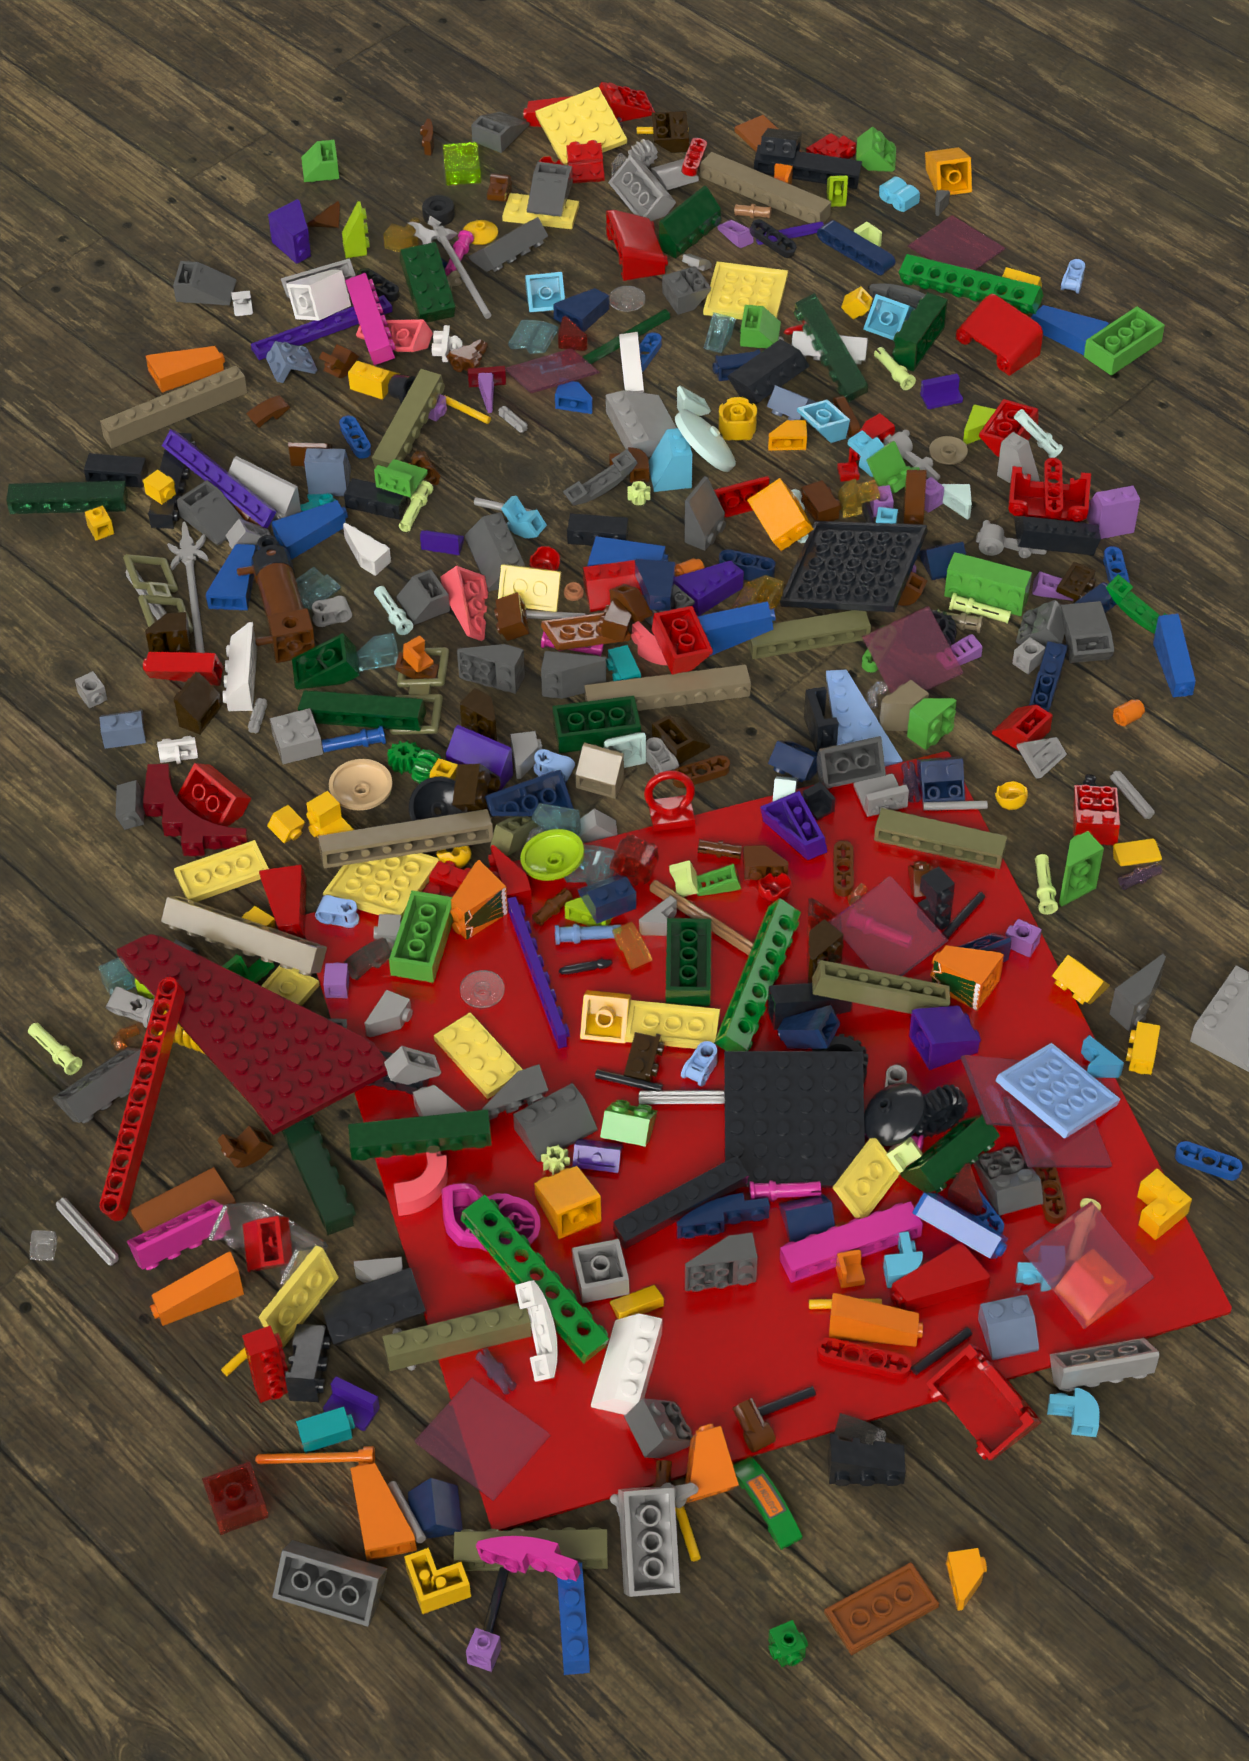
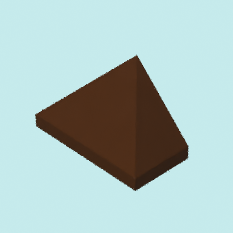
M339 201L333 203L306 223L307 226L339 228Z

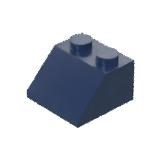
M791 740L777 741L768 764L774 766V771L781 774L787 772L792 775L791 778H798L797 781L803 782L804 780H812L818 772L816 763L818 753Z
M615 875L578 889L580 897L596 924L636 909V891L625 876Z

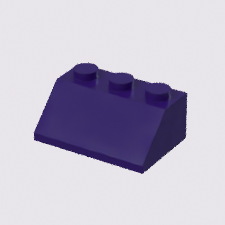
M460 725L455 727L446 752V761L455 764L483 765L500 777L501 786L498 791L502 790L513 776L512 748Z

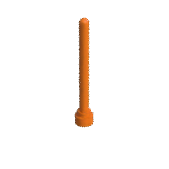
M364 1446L358 1452L258 1454L255 1457V1461L258 1464L327 1462L375 1463L374 1446Z

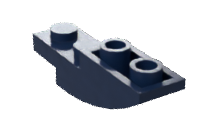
M1047 642L1029 706L1038 705L1047 712L1050 711L1061 676L1067 645Z
M739 1193L707 1202L695 1208L677 1222V1238L690 1239L700 1235H717L724 1232V1224H738L751 1220L761 1221L769 1218L768 1198L745 1201L744 1194Z

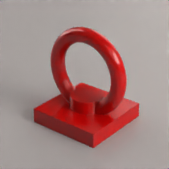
M664 771L653 776L646 784L644 797L649 807L653 832L696 826L691 803L695 795V787L692 780L686 774L679 771ZM676 779L686 786V795L654 799L653 790L663 780Z

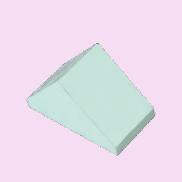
M682 386L677 388V409L679 412L685 409L698 416L711 412L704 398Z
M942 484L944 487L943 504L968 520L972 505L970 484Z
M776 776L773 801L795 793L798 778Z

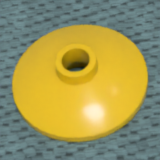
M486 220L472 221L463 228V230L473 234L474 241L471 244L475 245L491 243L498 236L497 226Z

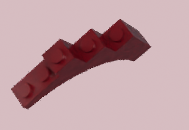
M169 764L147 765L143 797L145 815L152 817L162 816L164 836H181L183 856H205V849H230L249 842L246 828H231L217 825L189 811L178 800L172 789Z

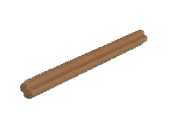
M654 880L651 883L650 891L663 900L671 895L677 900V909L691 918L711 919L712 932L747 955L750 954L753 942L661 882Z

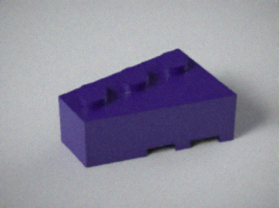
M727 561L675 577L674 584L695 601V604L692 606L696 615L700 616L743 588L744 571L732 561Z
M800 791L760 807L763 822L804 858L810 860L827 853L825 837Z

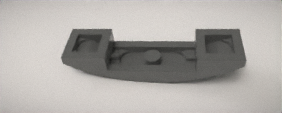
M871 284L869 289V295L873 298L872 302L877 294L915 309L918 306L919 300L925 297V294L917 290L894 284Z
M628 449L611 459L613 465L584 484L578 481L564 490L563 493L571 504L575 506L589 502L618 485L637 464V461Z

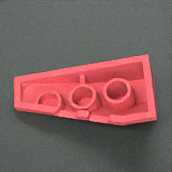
M386 320L388 325L384 327H388L392 337L389 340L393 339L396 348L394 351L415 352L428 348L433 332L424 320ZM359 326L356 336L365 340Z
M455 566L440 576L441 584L449 595V604L466 635L483 641L486 625L484 613L487 612L485 599L488 598L485 576Z

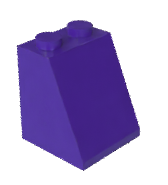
M297 199L269 213L272 243L296 264L311 257L308 228L300 201Z
M960 1006L912 1010L909 1037L929 1070L978 1053L979 1043L981 1042L980 1035L977 1030L972 1028L967 1013H963Z

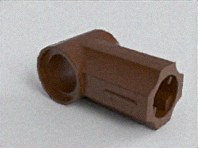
M752 1398L732 1408L744 1431V1440L753 1453L776 1441L771 1426L766 1421L764 1422Z

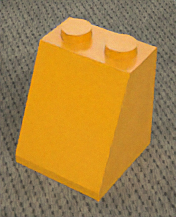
M959 147L925 152L926 171L935 192L937 190H949L950 195L972 192L971 157Z
M781 478L748 499L749 504L772 542L781 551L814 530L799 500Z
M578 1166L563 1169L558 1174L541 1178L538 1182L534 1183L535 1196L558 1239L601 1222V1197Z

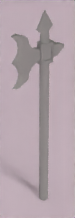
M432 216L429 217L428 224L433 227V230L426 229L420 223L409 222L408 224L416 229L414 236L420 238L423 244L432 243L433 239H437L442 243L483 316L486 319L490 318V311L448 241L457 236L458 233L444 228V226H439L441 222Z

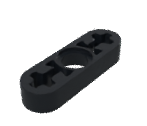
M756 219L752 222L750 234L784 258L794 256L797 248L794 241L763 220ZM775 236L778 241L772 242L768 237Z
M369 268L358 270L357 276L366 273L368 280L372 279L374 285L383 284L375 286V290H372L376 291L379 297L384 295L389 302L399 299V287Z

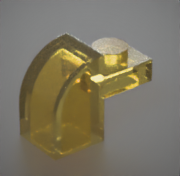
M413 217L410 222L420 223V219ZM392 223L383 234L385 248L400 252V249L418 246V237L414 236L416 229L410 224L402 227Z
M856 479L845 483L838 492V500L841 504L843 518L862 514L861 503L880 499V493L875 480L857 484Z

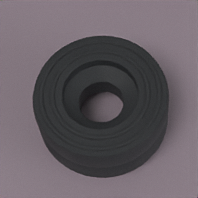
M434 195L428 197L423 202V219L427 224L430 216L441 222L439 226H445L453 221L455 216L454 203L449 197Z

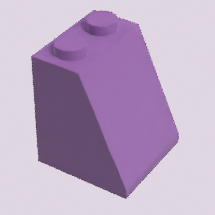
M1134 486L1096 492L1089 502L1087 520L1089 524L1099 525L1101 539L1134 533L1140 498Z

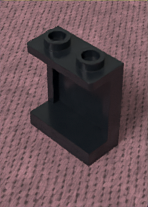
M767 128L761 138L760 154L794 158L796 151H800L802 132Z
M826 687L812 688L805 691L804 719L817 753L819 749L836 746L839 723L837 717L824 719Z

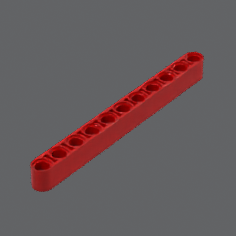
M172 977L164 978L158 985L100 1200V1210L113 1221L124 1219L128 1213L185 999L184 988ZM146 1095V1097L140 1101L141 1097ZM140 1116V1119L135 1122V1119ZM135 1138L134 1141L131 1144H129L130 1140ZM129 1160L128 1164L123 1167L124 1162ZM123 1182L122 1186L117 1189L118 1184ZM117 1204L116 1208L111 1211V1208Z

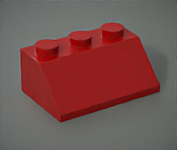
M1003 399L979 433V437L999 457L1001 442L1012 432L1028 441L1032 436L1014 419L1015 414L1022 409L1038 425V408Z
M768 476L759 477L714 489L724 510V518L753 511L748 499L769 486L770 478Z
M635 560L583 567V582L590 612L605 610L606 605H610L609 589L623 584L638 588L643 595L635 576Z
M693 606L654 613L652 632L672 675L693 670L713 653Z
M194 763L177 795L178 800L198 817L226 827L242 817L252 799L213 766Z

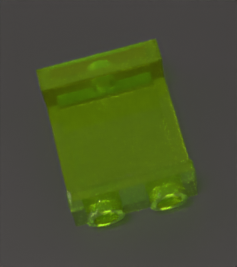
M478 142L443 145L446 185L481 183Z

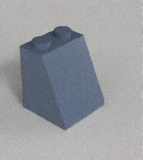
M306 448L304 463L308 494L328 493L333 496H344L349 485L351 473L346 450Z

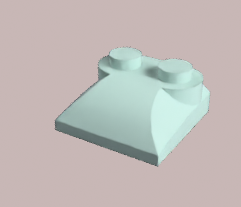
M638 732L607 739L604 742L605 749L624 753V768L646 763L645 733Z

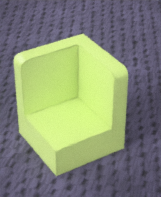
M865 222L854 229V232L879 247L881 246L882 231L870 223Z
M690 860L669 866L670 874L676 884L677 894L685 897L698 893L697 872Z
M909 1137L907 1140L893 1145L886 1155L898 1172L901 1173L905 1170L906 1166L920 1158L923 1153L914 1140Z

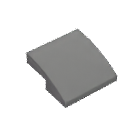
M684 159L651 168L652 174L659 179V182L666 190L699 181L697 175L687 176L681 172Z

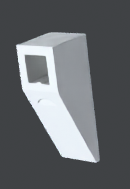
M347 523L343 524L345 539L361 568L376 576L391 563L390 548L374 540L371 536L362 533L356 527H352Z

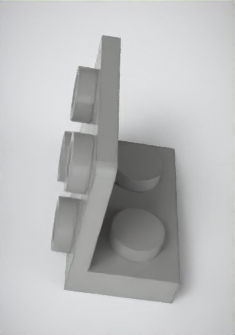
M894 774L854 783V789L867 817L880 814L881 808L897 810L906 808L908 805L909 790L907 785L899 786Z

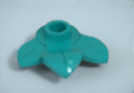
M328 493L308 494L309 502L301 504L300 508L301 511H306L336 501V499L333 498L332 494Z

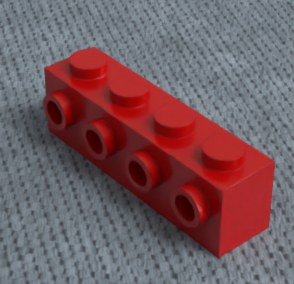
M270 1325L242 1335L252 1381L260 1403L270 1399L276 1400L287 1394L285 1374L288 1368L279 1333L274 1334Z

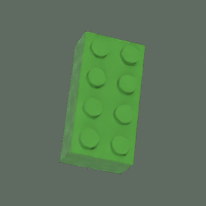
M1137 306L1086 340L1084 357L1108 374L1113 375L1162 342L1165 325Z
M954 552L947 568L944 596L952 598L953 593H957V596L968 599L972 597L975 599V602L1011 611V614L1022 616L1028 601L1032 572Z
M411 891L389 958L392 976L434 983L453 923L451 914L452 897Z

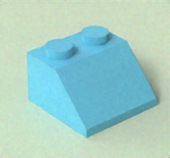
M562 272L525 276L529 313L552 311L554 303L565 299Z
M876 294L863 330L893 340L896 332L901 330L904 321L909 319L911 311L915 308Z
M824 400L797 408V412L830 443L846 439L850 419L830 401Z

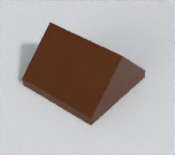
M288 443L291 466L305 467L306 448L332 449V444Z

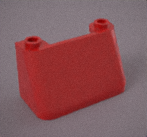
M614 209L607 210L606 236L608 241H614L619 255V264L622 265L621 276L623 281L665 274V266H668L667 256L663 255L654 232V222L650 221L647 217Z
M990 294L981 301L956 331L955 339L964 345L969 344L974 339L997 355V367L1010 376L1040 356L1043 330L1036 321L997 295Z
M1012 466L1009 512L1015 516L1051 519L1045 515L1044 482L1031 481V474L1025 476L1022 473V467ZM1081 472V477L1078 480L1074 481V478H1070L1069 484H1063L1062 516L1057 518V520L1080 522L1087 518L1091 473ZM1056 493L1049 494V496L1051 497L1058 496Z
M969 1344L926 1382L930 1388L928 1390L930 1396L936 1402L941 1400L946 1403L977 1440L976 1444L978 1447L975 1449L984 1460L988 1458L990 1461H993L1042 1423L1038 1415L978 1346Z

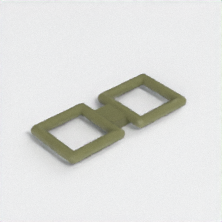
M131 554L123 556L133 587L135 589L147 590L148 595H140L138 597L148 627L155 623L148 603L177 606L178 612L187 613L183 600L171 596L170 592H177L178 587L166 558ZM133 563L161 565L167 583L140 581ZM187 613L190 633H192L194 628Z
M448 648L424 649L428 656H440L437 678L406 679V675L398 672L397 686L400 688L410 687L409 695H397L395 697L423 699V702H434L431 726H422L421 731L390 729L392 735L436 734L439 731L443 696L441 694H431L432 687L445 684L449 657Z

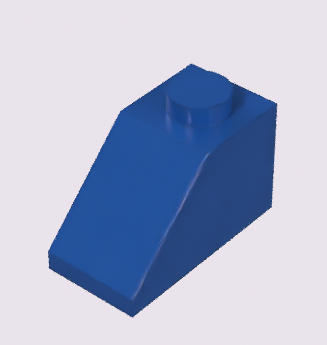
M560 379L555 393V409L592 414V397L579 382Z

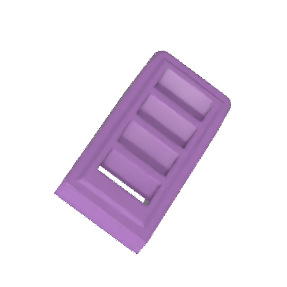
M733 220L717 226L718 230L739 248L752 244L754 241L753 236L750 234V229Z
M479 373V389L488 413H492L494 398L493 374Z
M1039 571L1033 582V595L1073 601V599L1056 592L1057 586L1062 580L1061 578Z
M971 634L953 644L950 649H945L944 653L940 652L937 654L936 658L945 670L948 671L981 657L982 645Z

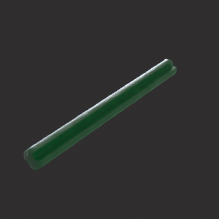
M663 309L622 334L638 332L639 337L670 319V312ZM619 336L584 355L582 363L589 366L620 348Z

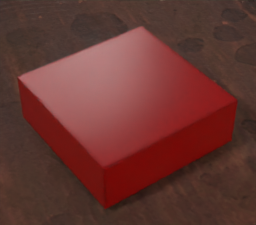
M857 462L837 463L840 482L859 480L860 474Z

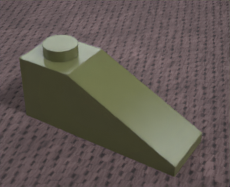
M512 816L498 823L495 826L491 845H495L506 856L511 855L524 845L545 821L546 817Z

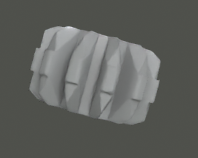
M642 139L640 142L636 141V144L631 146L632 149L628 151L629 155L642 161L648 168L658 158L657 148L649 140L645 141Z

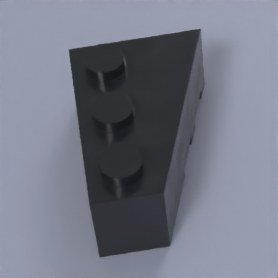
M297 1324L292 1343L293 1355L289 1356L288 1361L291 1364L290 1372L285 1374L289 1400L319 1402L320 1393L325 1391V1378H322L323 1371L328 1369V1357L325 1355L326 1350L331 1348V1336L327 1335L326 1325Z
M830 1434L828 1450L829 1484H836L837 1486H847L849 1484H861L862 1486L886 1484L887 1486H897L904 1484L906 1474L904 1445L874 1441L873 1445L860 1443V1438L852 1437L851 1441L838 1440V1435Z

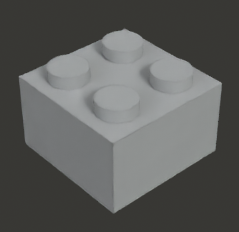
M310 708L270 718L272 735L282 764L323 754L321 737Z
M619 1239L572 1248L573 1266L582 1303L629 1294V1277Z

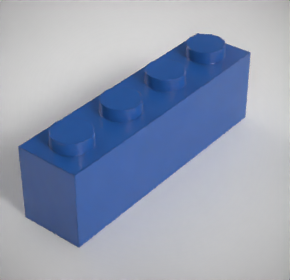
M578 1563L581 1573L577 1581L571 1579L562 1580L557 1577L564 1675L590 1673L582 1563Z

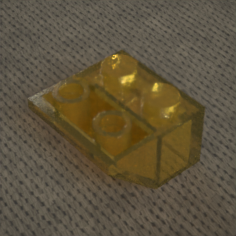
M764 575L747 582L730 609L768 601L769 608L775 611L783 594L784 581Z

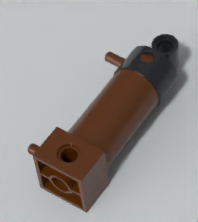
M264 535L257 541L258 551L252 556V566L237 568V575L254 574L267 616L270 635L256 638L255 643L256 646L271 644L275 662L280 663L291 661L292 658L314 648V633L308 609L303 607L289 551L283 546L277 545V539L274 536Z

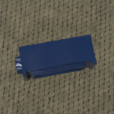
M760 350L725 356L715 355V363L712 364L713 373L717 374L719 381L729 380L727 377L729 374L758 355Z

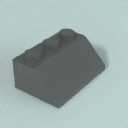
M881 736L822 748L818 751L816 759L818 779L826 789L886 776Z
M573 1083L513 1114L515 1131L538 1162L541 1161V1154H547V1147L559 1145L560 1148L564 1149L575 1143L577 1139H583L597 1131V1126L587 1103Z

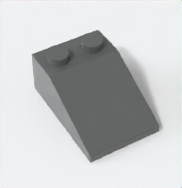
M706 476L703 477L685 500V543L704 551L715 542L716 536L723 532L726 526L724 510Z
M545 651L541 667L542 697L563 699L585 693L584 685L607 682L606 657Z
M1164 954L1115 988L1110 1015L1128 1031L1135 1026L1137 1027L1138 1022L1144 1023L1146 1020V1015L1160 984L1166 959Z

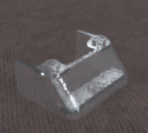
M258 1202L223 1205L208 1239L211 1241L224 1239L229 1247L239 1250L240 1247L245 1248L242 1224L256 1219L282 1215ZM289 1220L293 1255L288 1266L281 1267L280 1273L283 1276L280 1283L282 1285L289 1280L315 1246L323 1248L325 1252L328 1248V1244Z

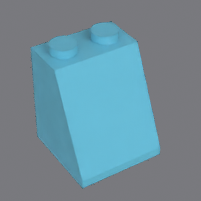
M678 428L666 430L649 460V473L654 492L692 488V451L690 444Z

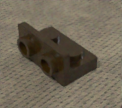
M1073 562L1057 586L1056 592L1073 599L1074 604L1085 596L1088 590L1091 591L1094 588L1096 571Z
M635 1032L624 1076L651 1082L652 1076H657L659 1064L656 1063L658 1055L662 1056L665 1045L660 1034H656L655 1037Z

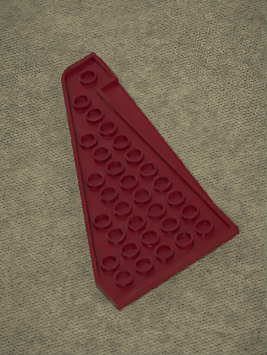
M146 935L116 949L117 955L129 972L154 997L156 996L159 983L166 977L174 978L184 988L185 999L178 1024L250 1103L272 1135L388 1075L384 1063L386 1058L373 1041L161 936Z

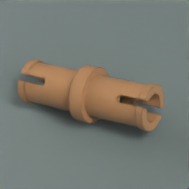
M736 204L734 214L735 216H750L753 219L755 217L770 219L772 209L771 207L756 206V204H751V206Z

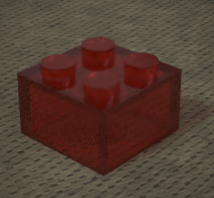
M250 1461L202 1478L220 1535L268 1518L266 1505Z

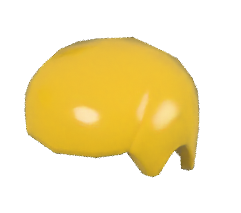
M1011 781L998 786L995 796L1002 808L1017 810L1027 801L1028 790L1023 784Z
M469 846L453 848L452 852H447L445 849L439 850L436 855L441 862L451 861L457 868L461 869L471 859V850Z

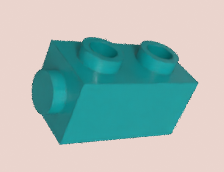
M628 645L608 650L606 665L608 670L613 672V681L641 678L640 670Z
M344 1407L296 1421L305 1453L353 1438L351 1429L355 1428L351 1414L346 1415Z

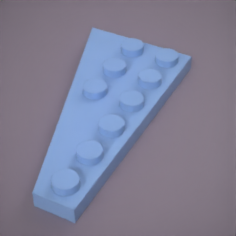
M826 671L832 718L837 717L839 723L837 745L881 736L885 766L903 762L848 671Z

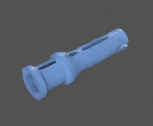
M573 924L571 927L555 925L556 945H559L560 942H574V944H578L580 940L622 938L621 924L580 927L577 924Z

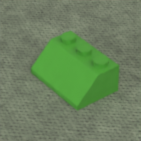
M1089 831L1081 835L1078 834L1070 840L1059 900L1061 907L1096 889L1104 848Z

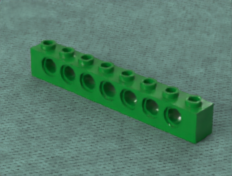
M906 254L898 272L902 282L906 285L913 284L923 289L936 290L939 293L946 292L955 297L969 298L975 302L982 301L990 294H995L1024 314H1036L1044 296L1041 286L909 254Z
M781 898L768 906L714 1044L725 1051H749L753 1044L751 1039L760 1025L758 1021L766 1010L765 1003L768 1000L769 986H772L779 977V967L786 959V949L791 945L793 938H791L792 934L799 925L798 919L801 912Z
M483 1195L462 1211L461 1221L516 1285L533 1281L530 1277L531 1274L540 1275L542 1279L534 1281L539 1286L548 1303L556 1332L585 1364L606 1347L609 1340L607 1331L603 1326L597 1325L593 1321L592 1314L586 1307H581L576 1301L577 1298L573 1291L569 1288L566 1289L562 1285L559 1275L553 1270L550 1271L545 1265L546 1262L542 1255L538 1252L535 1253L531 1249L528 1239L522 1234L519 1235L514 1229L515 1226L511 1219L501 1214L497 1203ZM491 1220L495 1223V1226H487L484 1221ZM507 1238L511 1243L507 1245L502 1244L499 1239ZM523 1256L526 1259V1261L522 1263L516 1261L515 1257ZM546 1292H554L557 1298L551 1299L547 1297ZM569 1310L573 1316L566 1317L561 1311ZM577 1329H586L588 1331V1335L579 1334L577 1332Z

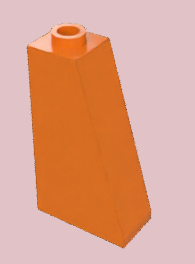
M215 346L151 354L146 356L148 371L161 392H165L223 371L225 358L223 353L218 352Z
M231 1251L152 1294L154 1304L150 1305L154 1318H159L162 1326L244 1295L239 1270Z
M837 1293L832 1295L829 1338L916 1347L917 1337L922 1338L923 1323H918L919 1313Z
M361 1463L356 1467L350 1468L366 1560L369 1561L417 1551L415 1536L376 1464Z

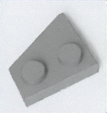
M1057 737L1018 743L1016 745L1036 779L1043 777L1067 755Z

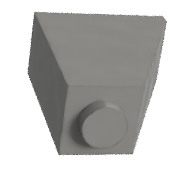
M1012 432L1001 442L997 476L1010 483L1012 466L1022 467V473L1025 476L1031 474V481L1040 482L1029 441Z
M435 1085L422 1087L413 1092L414 1105L419 1117L467 1112Z

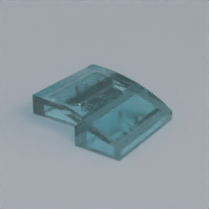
M521 320L508 345L510 349L527 348L529 354L545 353L558 331V327L543 321Z
M315 567L296 579L303 607L310 610L315 601L325 600L341 589V586L328 574L322 575Z
M583 844L585 849L583 861L575 871L564 878L566 882H586L588 886L613 876L621 854L616 850L606 847Z

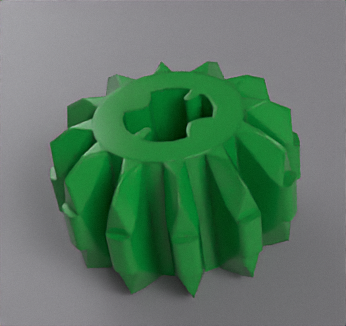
M399 740L398 745L392 744L391 749L387 752L389 767H392L394 772L400 771L401 775L404 772L411 774L415 758L421 751L420 747H418L416 742L410 744L409 740L405 743Z
M422 749L415 758L411 771L412 779L419 784L429 779L430 771L438 758L441 759V756L432 750Z

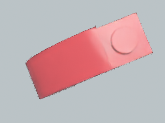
M639 621L632 624L631 638L638 645V655L649 662L667 665L655 636Z
M441 1151L436 1153L426 1152L428 1165L420 1177L412 1181L394 1184L399 1216L416 1213L429 1207L442 1194L441 1190L447 1184L448 1167L446 1155L441 1156Z

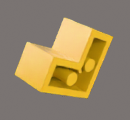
M328 791L307 802L308 812L306 815L310 823L308 828L313 837L354 830L342 818L340 803Z
M1156 1169L1140 1183L1137 1197L1147 1207L1142 1210L1138 1225L1154 1240H1157L1188 1214L1192 1198L1160 1170Z
M429 1548L404 1556L406 1570L422 1614L471 1597L470 1584L462 1562L437 1570Z

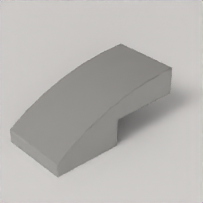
M692 254L683 255L682 262L688 263V266H696L697 269L702 271L712 267L711 262L707 259Z

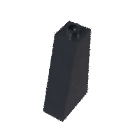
M812 983L769 986L767 1013L774 1030L779 1028L781 1022L786 1017L829 1005L832 1006L836 1015L851 1012L852 1002L814 995Z

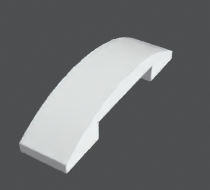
M638 332L619 334L625 391L643 393L644 385Z
M534 1280L515 1285L520 1309H528L537 1353V1356L530 1357L534 1380L536 1382L554 1378L557 1365V1336L548 1303Z

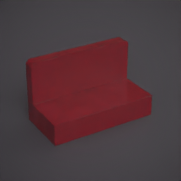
M505 366L468 368L469 388L479 387V373H492L494 386L506 385Z

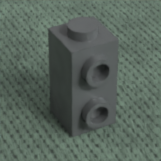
M137 780L117 785L116 818L124 830L144 825V791Z

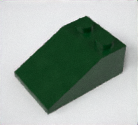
M344 633L292 658L294 685L297 690L344 684L360 676L356 646Z

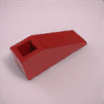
M879 413L865 421L860 431L863 430L872 439L878 437L883 443L888 435H894L895 425ZM850 447L849 462L860 460L861 456Z
M491 845V854L488 855L489 865L494 867L495 871H493V874L506 886L507 899L516 897L519 905L532 903L531 888L526 873L495 845Z

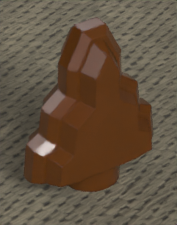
M482 339L477 340L471 345L453 349L446 358L457 372L468 371V368H477L482 360V355L487 350L488 343Z
M417 450L412 456L411 465L427 469V475L423 480L432 485H438L441 477L440 473L431 462L427 453Z

